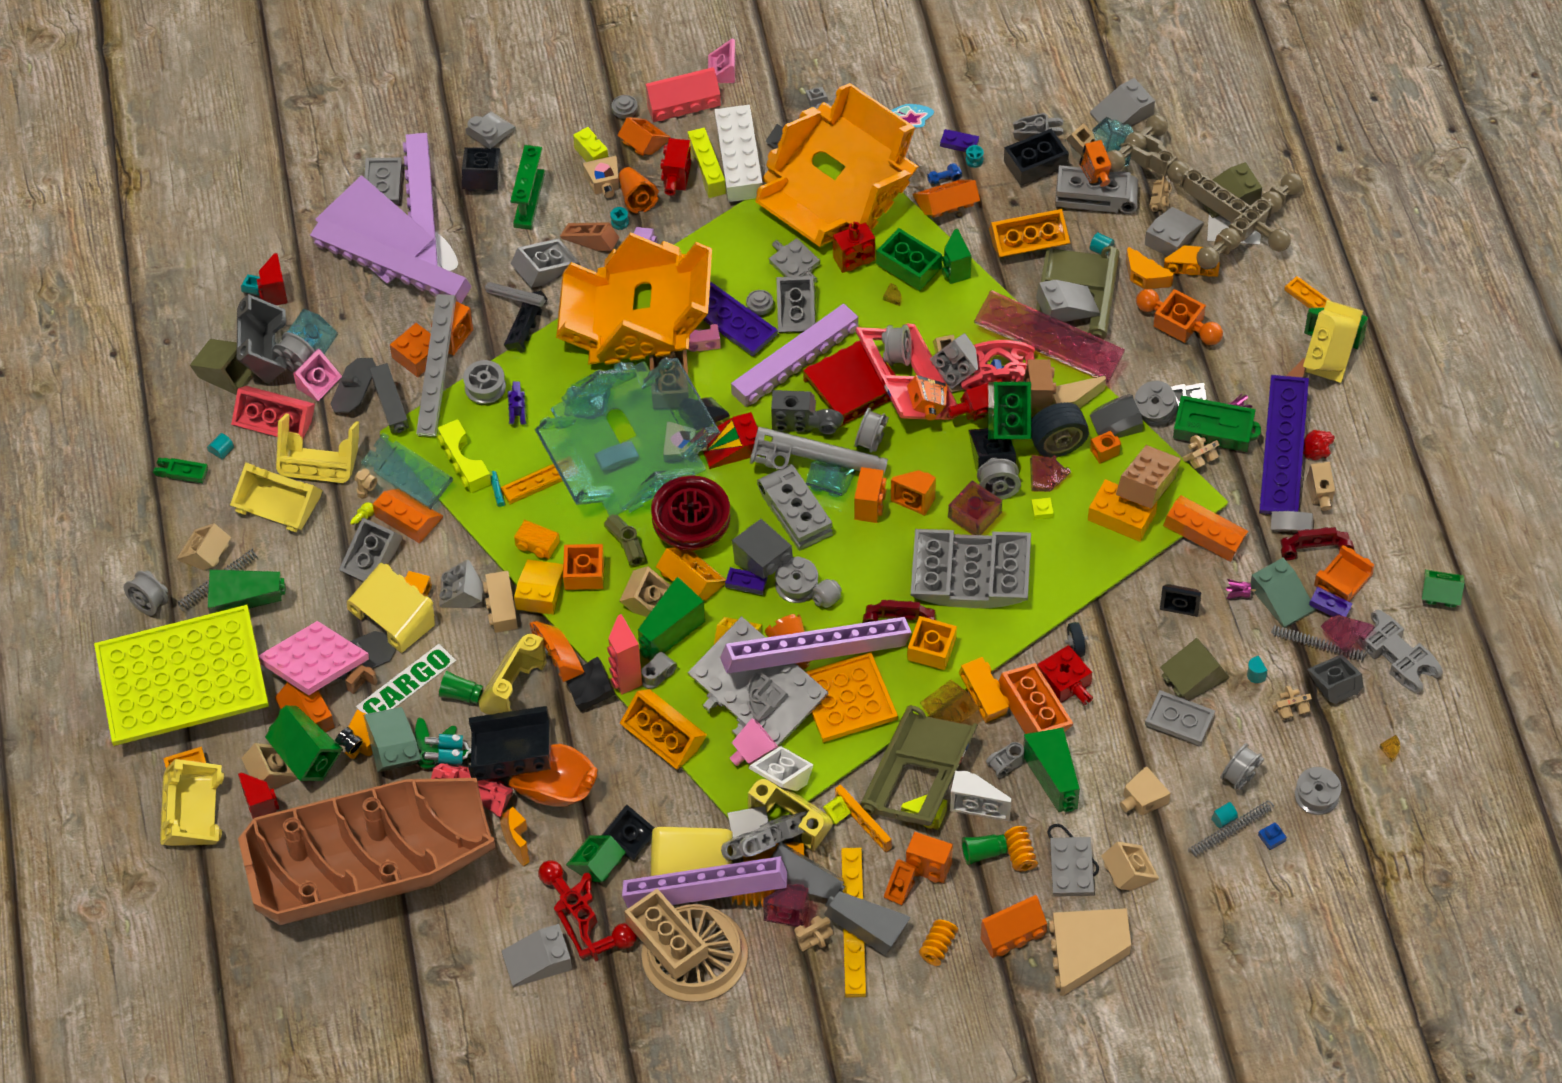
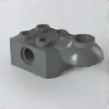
M773 390L771 406L772 430L780 432H810L813 428H819L823 434H833L842 425L844 417L840 412L832 409H822L816 412V400L811 392Z

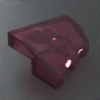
M1341 615L1334 616L1321 625L1323 630L1346 653L1359 639L1365 640L1376 628L1370 623Z

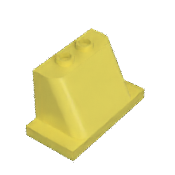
M1329 300L1326 301L1324 310L1319 312L1303 367H1306L1305 372L1342 382L1363 310Z

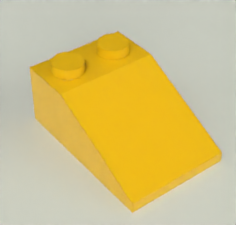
M527 559L514 595L516 610L554 615L563 579V564Z

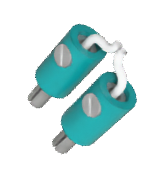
M439 734L438 738L425 737L424 740L425 744L438 745V753L425 752L424 754L425 759L438 760V764L462 765V759H466L468 754L471 753V748L463 741V735ZM463 744L465 745L466 749L468 750V751L466 752L465 756H463V750H462Z

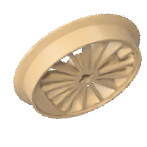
M690 904L675 908L684 919H688L689 925L692 928L691 918H701L697 930L699 936L704 920L713 921L701 935V939L708 945V958L706 960L724 972L716 977L706 961L703 960L701 963L712 980L701 982L699 965H696L698 983H686L690 970L684 974L682 982L673 979L671 974L667 975L662 971L665 967L661 963L657 964L655 956L643 943L641 957L648 979L662 993L682 1001H706L724 994L737 983L747 964L748 947L742 930L733 919L710 906ZM718 925L720 931L708 937V935ZM722 936H725L727 939L726 941L713 942ZM731 946L733 953L715 950V948ZM710 955L731 959L732 961L729 966H726Z

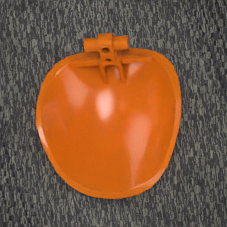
M564 744L551 745V770L512 775L509 786L531 801L552 807H565L578 803L589 794L597 779L598 769L594 767L584 754L575 748Z

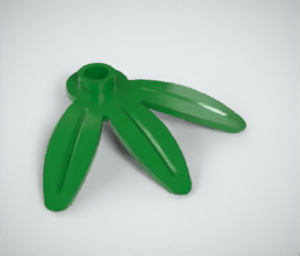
M418 718L415 726V739L421 758L418 765L424 769H432L438 764V760L425 759L424 754L425 752L438 753V745L433 744L430 747V744H425L424 740L425 737H429V732L424 719ZM450 726L442 734L455 735L457 727ZM467 749L463 750V756L468 751ZM471 753L468 754V757L466 759H462V762L469 759L471 757Z

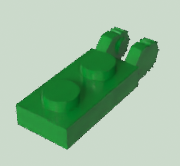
M158 458L156 463L160 468H154L153 473L158 477L203 484L208 471V465L175 458Z

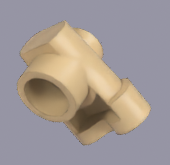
M365 468L358 471L354 478L358 485V497L361 499L366 498L368 491H372L378 481Z

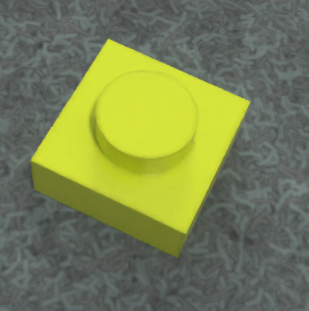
M1051 498L1032 500L1034 520L1053 518Z
M837 796L823 806L826 814L831 817L833 824H837L851 813L841 796Z

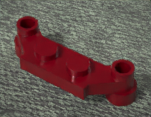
M1336 527L1305 529L1298 531L1297 534L1290 538L1285 537L1280 541L1282 547L1281 555L1286 561L1295 559L1297 557L1296 550L1301 548L1337 545L1340 551L1341 546L1344 545L1354 550L1353 541L1350 540L1348 532H1340Z
M881 600L876 605L870 604L866 606L862 623L878 621L879 618L893 619L905 617L906 620H918L919 616L936 620V612L934 609L923 607L920 605V602Z

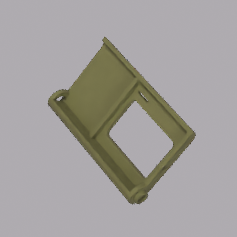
M912 705L907 706L860 806L869 815L875 814L926 826L931 825L978 724L966 725L927 717L920 708ZM907 764L939 771L920 812L917 814L885 807L904 766Z

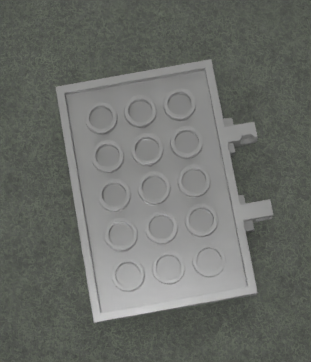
M742 616L688 672V675L708 692L707 697L709 699L703 704L704 709L710 713L712 707L717 705L724 706L737 717L738 727L732 730L735 736L741 732L752 718L756 719L750 712L747 701H750V692L747 691V685L754 670L726 674L720 656L725 645L728 643L766 638ZM796 663L759 669L789 695L771 714L759 722L778 747L828 695V691Z

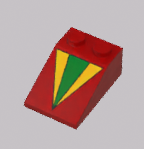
M752 412L734 416L698 437V439L708 440L707 451H703L709 469L751 458L758 430Z

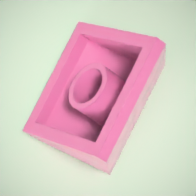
M733 38L708 55V68L714 67L718 83H735V40Z
M317 349L293 373L296 388L315 401H319L342 377L320 349Z

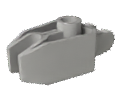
M1045 113L1022 117L1013 123V135L1015 139L1021 141L1052 128L1057 136H1061L1063 129L1059 126L1063 125V120L1061 118H1048V115Z

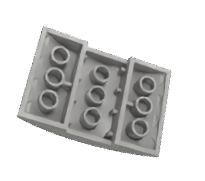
M915 529L911 596L938 605L963 608H994L1028 600L1031 533L992 531V536L955 535L954 530Z

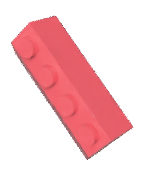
M714 67L646 84L647 107L653 122L721 106L720 90Z
M244 386L237 390L231 425L278 437V421L287 413L290 414L289 432L297 433L304 439L312 422L315 404Z
M622 614L617 616L608 638L609 647H607L610 655L608 658L611 665L609 670L612 675L610 680L614 689L618 688L622 695L642 686L639 644Z

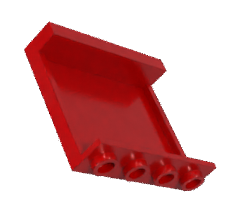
M860 340L845 349L839 350L830 357L823 358L814 365H809L803 370V381H809L829 408L843 415L844 421L841 426L864 415L868 408H871L872 411L891 401ZM885 362L890 374L896 376V374L892 371L889 365Z

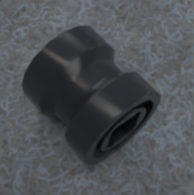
M350 727L343 729L335 739L340 746L343 745L345 747V751L349 755L355 753L363 744V740L359 736H355L354 731Z

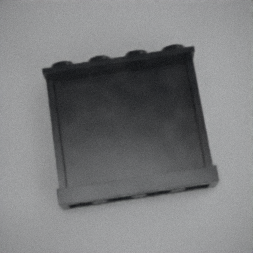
M547 706L469 718L471 729V765H468L471 778H476L479 781L551 770V719Z

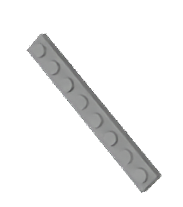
M436 295L416 431L418 436L436 437L456 303L455 295Z

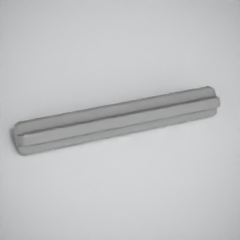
M488 282L485 285L486 292L540 307L546 302L544 296L492 282Z

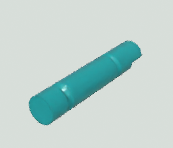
M492 471L490 478L498 507H502L505 503L496 471Z

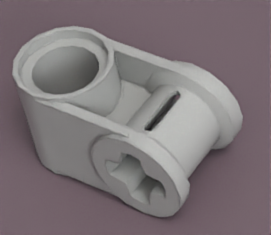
M659 652L642 668V685L646 689L657 688L659 684L674 673L677 663L663 652Z
M1012 742L991 754L987 758L986 764L995 770L998 778H1002L1023 764L1024 747L1018 742ZM1017 753V754H1019V755H1018V756H1013V755H1011V754Z

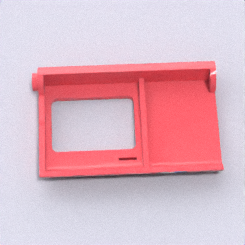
M905 324L908 325L911 333L912 356L910 363L916 375L946 383L943 376L931 362L930 358L932 355L915 324ZM856 327V334L899 417L904 419H926L925 413L913 409L907 390V385L915 376L891 375L873 341L882 340V333L886 332V328ZM948 385L946 406L934 420L954 419L950 417L948 407L957 405V402Z

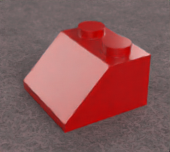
M274 253L259 270L260 279L256 280L260 298L277 306L287 304L288 301L278 253Z
M242 772L238 773L252 819L275 813L276 810H279L274 789H269L267 782Z

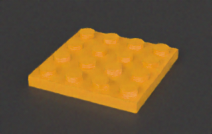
M871 652L806 671L810 677L828 691L825 699L811 712L822 742L898 720L897 712Z

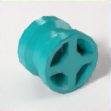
M972 145L966 149V164L969 167L977 168L983 164V148L978 145Z
M616 207L610 212L611 225L614 229L623 230L628 227V211L625 208Z

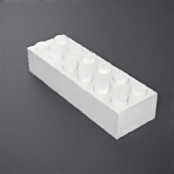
M750 105L715 109L728 202L755 199L757 190L763 183Z

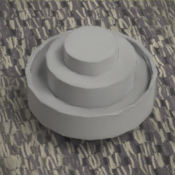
M620 95L612 102V112L618 118L626 119L627 117H633L637 113V101L632 96Z
M755 290L747 296L746 306L755 314L764 315L773 308V297L765 290Z

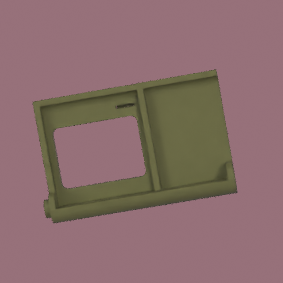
M1107 246L1102 249L1101 255L1047 248L1041 282L1060 280L1088 286L1091 294L1094 296L1100 316L1091 317L1089 330L1057 327L1047 323L1037 301L1033 329L1042 334L1095 341L1104 340L1107 336L1120 255L1119 250L1115 247Z

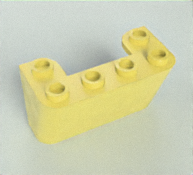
M379 563L347 600V609L352 614L362 620L364 618L363 613H365L387 631L388 643L401 653L435 626L432 600L427 596H423L414 585L408 584L403 576L393 572L388 564Z
M767 779L758 780L748 792V809L765 806L766 813H768L776 803L793 815L808 811L807 815L802 817V822L798 827L805 831L801 836L802 843L814 852L833 825L831 817L790 789L782 788ZM813 819V827L809 829L806 824H808V820Z

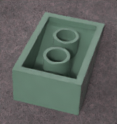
M1284 558L1252 574L1251 589L1256 590L1253 592L1284 629L1316 611V608L1309 605L1311 599L1296 572Z
M402 707L363 715L377 772L415 765L421 760L416 739Z

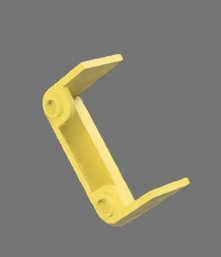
M286 413L278 421L276 469L280 475L344 483L350 479L358 452L359 422L356 421L349 428L348 439L340 443L339 452L303 448L302 437L297 433L289 432L290 414Z

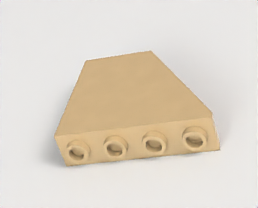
M1127 908L1053 913L1052 920L1049 921V932L1054 935V939H1051V950L1056 953V957H1053V969L1058 972V976H1055V987L1059 988L1060 996L1068 994L1130 955L1131 939Z

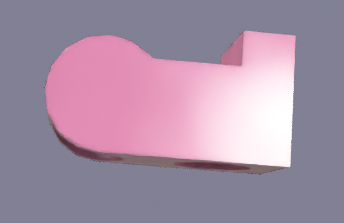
M717 324L710 325V329L694 330L691 333L689 351L720 349V336Z

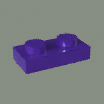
M945 129L940 141V147L966 152L969 146L978 145L979 136Z
M730 567L725 587L763 595L768 576L763 579L750 571Z
M1317 587L1309 605L1344 622L1352 603Z

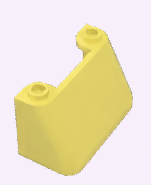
M245 462L230 505L236 508L235 512L244 515L249 512L287 525V530L297 533V530L303 529L323 490L314 485L299 482Z
M527 634L506 653L479 698V708L483 713L490 715L512 711L510 709L511 702L509 697L513 691L512 684L519 672L522 671L530 674L534 668L543 670L547 663L544 639L535 634Z
M175 759L166 768L162 788L161 845H215L220 841L222 830L215 824L216 789L224 780V773L221 772L222 765Z
M654 828L651 841L650 876L733 864V860H726L721 852L722 845L733 839V832L722 828ZM729 845L727 852L732 856L733 848Z

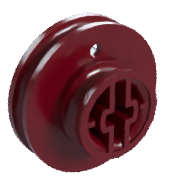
M692 475L675 478L665 483L656 492L652 500L651 515L653 528L663 542L676 549L693 551L707 548L718 542L728 530L731 517L729 498L720 485L708 478ZM688 514H694V522L688 523Z

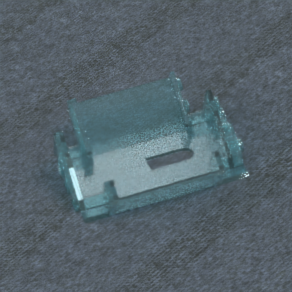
M664 358L651 371L645 362L635 366L632 362H620L614 366V369L607 371L597 370L580 387L572 386L568 388L567 393L561 398L562 402L551 408L555 418H544L535 429L576 505L602 502L610 516L612 514L618 515L627 509L631 512L643 506V502L654 498L656 492L670 480L682 476H695L705 471L706 468L700 460L698 453L720 433L678 358ZM613 409L623 411L637 436L620 444L607 421L608 412Z

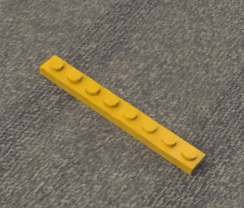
M841 848L842 878L844 880L842 885L845 886L842 892L863 899L862 848ZM843 928L845 998L866 997L864 941Z

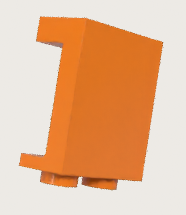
M1342 545L1339 554L1328 567L1316 574L1314 586L1350 602L1373 575L1374 564L1369 559L1357 554L1353 549Z

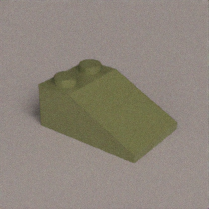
M1246 162L1230 167L1212 179L1248 205L1261 198L1262 186ZM1204 205L1212 218L1221 216Z

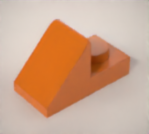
M898 859L892 871L884 898L903 905L915 883L913 877L917 867Z

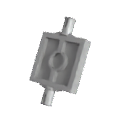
M796 238L785 246L778 240L773 242L772 246L778 252L769 258V263L784 277L813 276L814 281H817V277L812 274V271L820 265V260L800 240Z

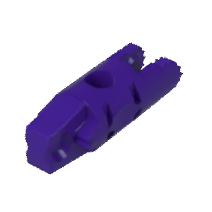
M513 381L512 391H508L509 424L514 423L515 416H520V424L525 425V393L521 392L520 382Z

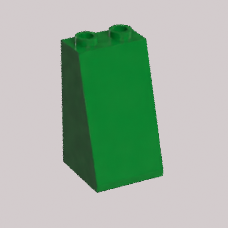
M210 570L207 606L209 614L248 605V608L251 609L282 601V595L286 593L285 578H281L280 572Z
M679 577L672 582L638 629L639 652L644 658L652 660L659 652H667L705 622L704 601Z
M285 705L279 711V716L269 727V731L265 736L300 781H323L343 750L339 744L297 706Z
M1064 728L1024 734V759L1058 812H1072L1078 809L1080 788Z

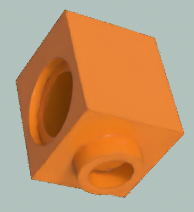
M1111 431L1091 439L1090 451L1099 464L1119 455L1120 439L1114 436Z

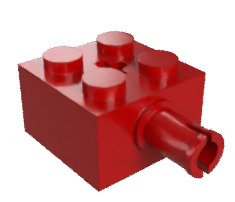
M669 138L668 144L664 145L663 155L665 159H661L660 169L662 170L661 181H664V193L672 196L675 195L676 190L686 191L692 162L690 140Z
M853 222V227L852 223H850L849 229L833 235V258L842 273L875 261V236L866 222L862 224Z
M999 379V380H996V381H992V382H1002V379ZM988 383L967 389L960 399V404L948 407L950 417L954 418L966 414L967 420L974 419L976 421L984 418V415L988 414Z
M1069 645L1037 664L1060 703L1073 695H1076L1083 705H1087L1086 701L1089 704L1093 700V696L1085 689L1091 685L1092 671Z

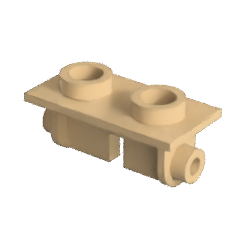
M1164 176L1162 180H1156L1153 183V196L1149 205L1152 212L1162 210L1165 213L1169 206V193L1172 191V186Z

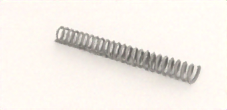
M253 548L243 554L242 557H239V559H236V561H233V563H230V565H227V568L225 567L224 570H229V567L231 570H234L232 565L236 570H239L238 567L242 569V566L245 567V564L248 565L244 556L249 562H251L250 558L254 560V557L257 558ZM206 581V583H203V585L197 587L196 590H193V592H190V594L184 596V599L182 598L181 601H178V605L182 611H184V609L181 607L180 603H182L184 608L187 609V606L183 603V600L190 607V604L188 603L186 598L189 600L191 604H193L189 596L193 599L194 602H196V599L199 600V597L196 595L195 591L201 598L202 595L198 591V589L202 592L203 595H205V592L208 593V590L205 588L204 585H206L209 589V585L207 584V582L209 583V581Z
M1276 625L1273 626L1271 631L1274 636L1276 634L1277 637L1281 635V638L1292 639V641L1296 639V642L1300 640V644L1302 642L1304 645L1307 643L1308 646L1311 644V647L1315 645V648L1319 645V649H1326V651L1330 649V652L1334 650V653L1338 651V655L1341 653L1342 655L1345 654L1346 657L1349 655L1350 658L1353 655V659L1357 656V660L1360 659L1361 661L1364 660L1367 651H1365L1363 655V650L1359 654L1360 650L1357 649L1356 651V648H1353L1352 651V647L1348 650V645L1344 649V644L1340 649V643L1336 648V642L1333 645V641H1331L1329 645V640H1327L1325 644V639L1321 643V638H1319L1317 643L1318 637H1315L1314 640V636H1312L1310 639L1309 634L1306 639V633L1302 638V632L1298 637V631L1294 637L1295 630L1291 634V629L1287 633V628H1285L1283 633L1284 628L1282 627L1279 632L1280 626L1276 629Z
M1266 800L1263 804L1243 814V816L1201 840L1198 844L1192 845L1191 848H1188V852L1191 849L1195 857H1197V854L1200 855V852L1204 853V850L1207 851V848L1210 849V846L1213 847V844L1217 845V843H1220V840L1226 839V836L1230 837V835L1236 833V830L1239 831V828L1243 829V827L1252 823V820L1255 821L1262 817V815L1265 816V813L1268 814V810L1271 812L1272 809L1267 802L1274 807L1273 803Z

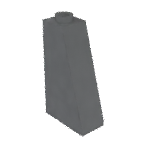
M388 363L370 368L373 384L391 434L403 432L409 428L408 420Z
M782 842L779 843L771 858L781 856L787 870V888L829 899L831 896L835 898L839 891L842 892L845 888L842 885L844 883L843 878Z
M840 891L835 898L831 896L825 904L827 910L824 915L885 956L911 918L908 915Z

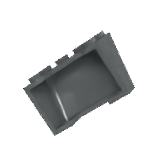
M248 294L240 301L237 308V359L268 384L280 373L284 372L287 367L284 357L279 356L276 358L272 353L273 347L276 344L275 333L286 324V311L279 306Z

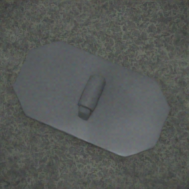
M357 358L345 368L330 403L335 413L352 412L362 403L372 379L370 368L376 367L373 358Z
M373 631L350 641L368 653L369 660L361 665L372 669L389 662L396 651V648L388 643L387 634ZM357 667L340 676L338 679L346 680L347 675L350 672H353Z

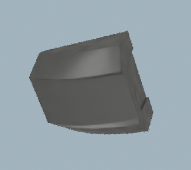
M1131 394L1111 400L1096 408L1090 414V418L1099 435L1111 431L1114 436L1121 438L1142 432V416Z
M1342 654L1307 669L1319 690L1332 703L1337 704L1346 698L1358 695L1363 688L1362 673Z

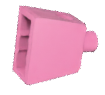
M752 718L732 741L737 751L729 758L736 766L744 760L751 765L777 749L778 745L761 724Z

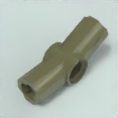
M617 514L609 516L604 522V527L621 543L629 565H641L645 561V557L636 529L628 526Z

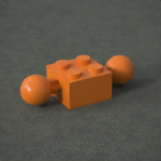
M1144 289L1138 293L1136 297L1138 308L1143 312L1156 311L1153 327L1184 343L1194 331L1199 333L1201 341L1206 345H1216L1222 340L1223 330L1219 324L1215 322L1202 323L1205 316V304L1176 289H1173L1164 302L1160 301L1159 295L1152 289Z

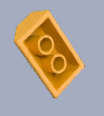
M666 548L656 565V568L661 571V575L672 581L679 577L702 600H707L723 587L726 582L723 576L693 551Z

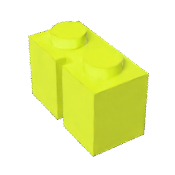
M589 127L573 134L574 149L586 162L608 157V149L599 139L597 140V136Z

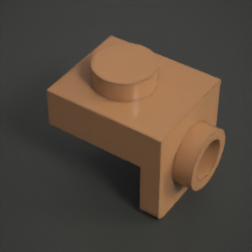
M361 664L353 672H350L345 680L347 690L352 694L365 681L373 685L377 683L375 671Z

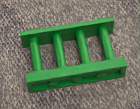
M524 145L510 200L511 203L518 204L513 222L514 228L532 229L545 177V170L538 169L542 153V147Z

